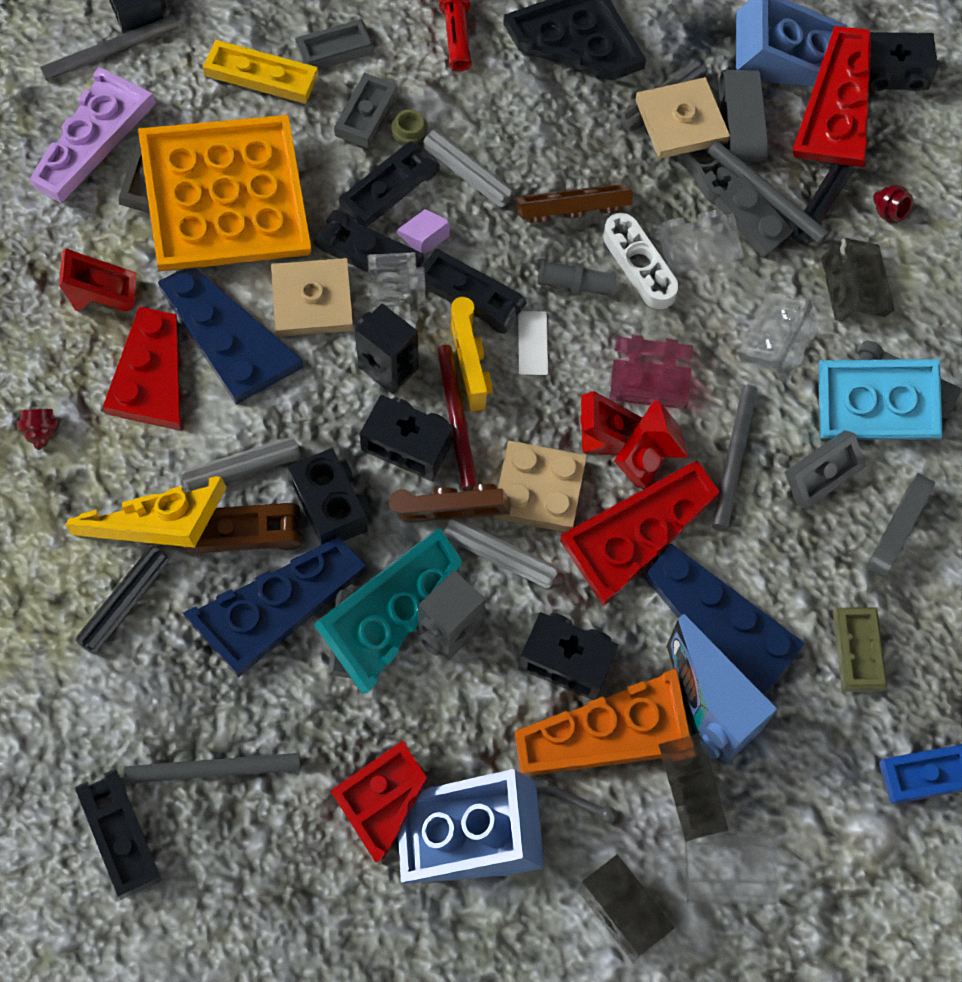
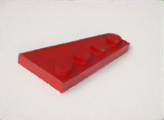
M834 26L792 149L794 158L866 168L871 34L869 29Z
M698 460L561 534L560 542L604 607L715 501L720 491Z

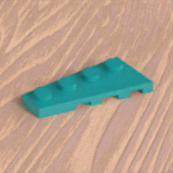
M440 528L432 531L314 623L316 629L362 694L372 690L382 670L392 662L400 651L398 648L402 642L418 626V605L454 570L457 571L463 563Z

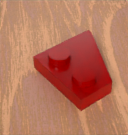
M401 741L330 790L375 863H380L385 859L429 777L407 743Z

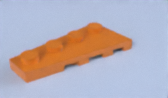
M676 668L662 673L660 677L647 682L641 681L627 687L624 691L606 698L604 696L588 702L583 707L554 715L516 730L514 733L520 773L526 776L690 755L693 751Z

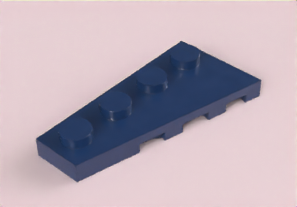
M672 543L646 574L645 579L676 617L679 618L685 614L764 696L805 645L803 641Z

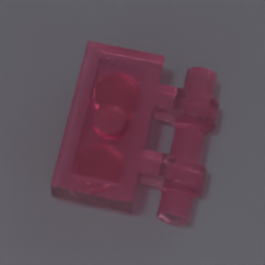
M631 334V338L616 336L614 352L629 353L628 361L613 360L609 399L651 405L653 401H660L664 407L687 409L691 368L676 366V359L691 360L693 345L679 344L678 339L666 338L665 342L645 340L643 335ZM641 355L663 357V365L641 362Z

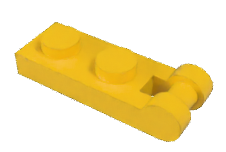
M459 297L451 304V331L470 412L486 410L487 395L492 394L493 389L489 371H482L480 360H484L481 337H474L472 331L474 304L467 297Z

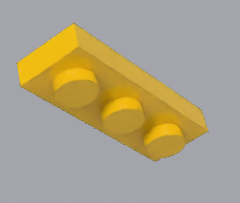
M216 39L203 65L205 77L307 104L318 78V67Z

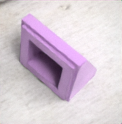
M425 209L397 229V234L413 249L425 255L450 236V223L445 218Z

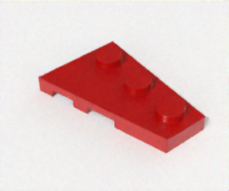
M139 306L104 401L103 410L106 415L181 431L179 326L177 315Z

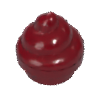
M897 184L875 192L873 201L878 215L887 222H893L894 220L901 222L911 211L913 196L908 193L905 187Z
M53 409L21 410V420L17 421L18 431L24 435L29 443L33 444L35 449L41 450V448L48 444L49 438L56 433L58 419H54Z

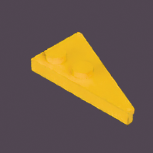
M215 476L209 478V486L186 493L182 486L171 488L161 494L153 493L122 502L123 510L103 516H100L97 509L82 513L77 517L69 518L65 525L71 535L195 548L227 487L222 477Z

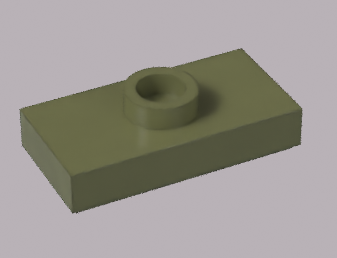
M877 607L835 608L833 618L842 692H884L887 688V679Z

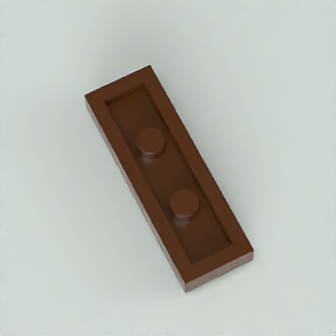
M619 183L515 197L516 212L522 219H527L529 223H541L548 221L549 216L563 214L565 218H579L585 216L586 211L600 209L601 213H617L622 211V206L633 205L632 190L626 184Z

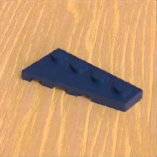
M181 269L158 281L160 291L235 404L244 401L304 368L301 358L198 269Z
M337 537L292 559L290 564L272 573L269 570L255 577L254 582L235 591L230 589L216 596L217 600L200 608L195 606L183 612V615L239 678L334 599L340 590L346 589L366 572V565Z

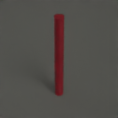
M441 345L437 348V355L450 424L453 425V441L463 491H473V487L478 485L452 346Z

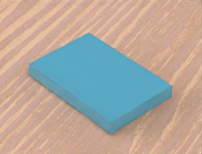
M940 359L819 361L820 440H831L844 430L855 433L857 440H926L942 438Z

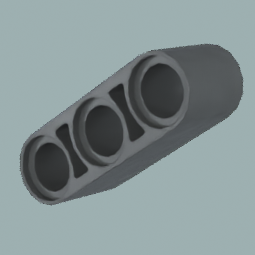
M722 70L719 79L720 111L730 134L728 144H724V147L744 163H764L767 155V131L759 70Z

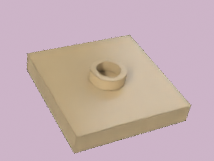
M706 77L637 92L636 103L658 159L710 148L716 141L722 145L728 144L730 134Z
M347 258L271 264L276 337L353 331Z

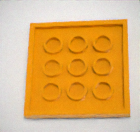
M288 115L138 128L158 272L311 255V244Z

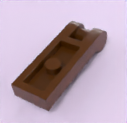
M494 484L476 485L473 487V491L458 492L455 488H437L433 490L431 495L413 496L409 491L399 489L393 492L389 499L391 509L402 520L410 523L510 514V498L503 488L498 489V486Z
M294 503L216 508L195 548L184 547L186 554L269 548H279L282 550L298 549L302 545L301 533L297 531V522L300 520V506ZM277 521L280 523V530L268 531V522Z

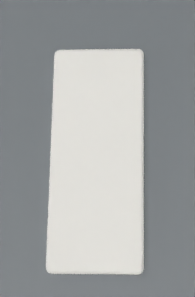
M521 311L518 314L519 374L547 375V312Z

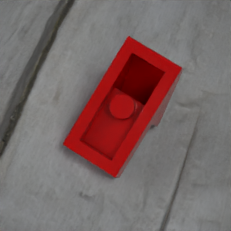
M66 248L62 251L59 286L76 311L80 312L91 301L125 312L134 307L137 272Z
M595 391L581 395L580 422L583 453L618 455L643 417Z
M653 401L614 460L635 487L647 488L666 457L688 458V451L681 427L660 401Z

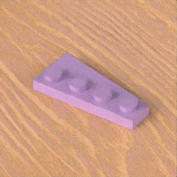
M98 66L93 74L95 81L90 90L84 89L78 99L80 106L73 117L66 118L61 126L63 134L58 142L50 144L29 180L34 189L62 203L156 104L152 92Z

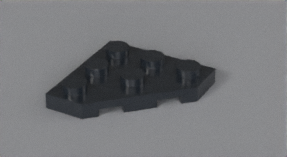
M545 0L504 14L503 25L519 51L610 80H616L645 69L646 58L610 0Z

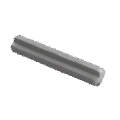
M433 130L424 138V149L496 205L503 208L511 202L514 193L511 187L440 132Z
M288 437L184 470L182 472V480L185 489L189 492L209 486V478L220 476L225 483L298 460L300 458V451L296 440L293 437Z
M452 518L445 528L444 534L450 542L544 588H550L557 578L559 570L557 566L458 518Z

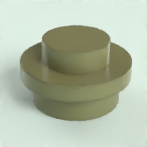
M403 110L397 114L392 122V135L401 144L405 145L410 141L418 144L427 136V121L416 110Z

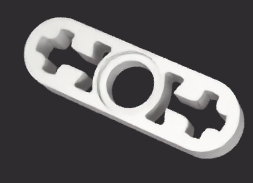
M617 213L610 216L605 223L604 243L648 306L654 309L670 307L674 303L678 291L676 277L632 216L625 213ZM618 228L620 232L628 231L627 238L625 239L621 233L614 234V230ZM642 254L649 258L651 264L643 268L636 267L631 263L630 258L633 255ZM654 284H656L660 289L666 287V294H663L660 290L654 292Z

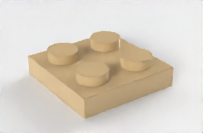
M508 440L498 489L503 488L510 498V514L495 515L492 519L560 532L571 530L574 525L587 455Z

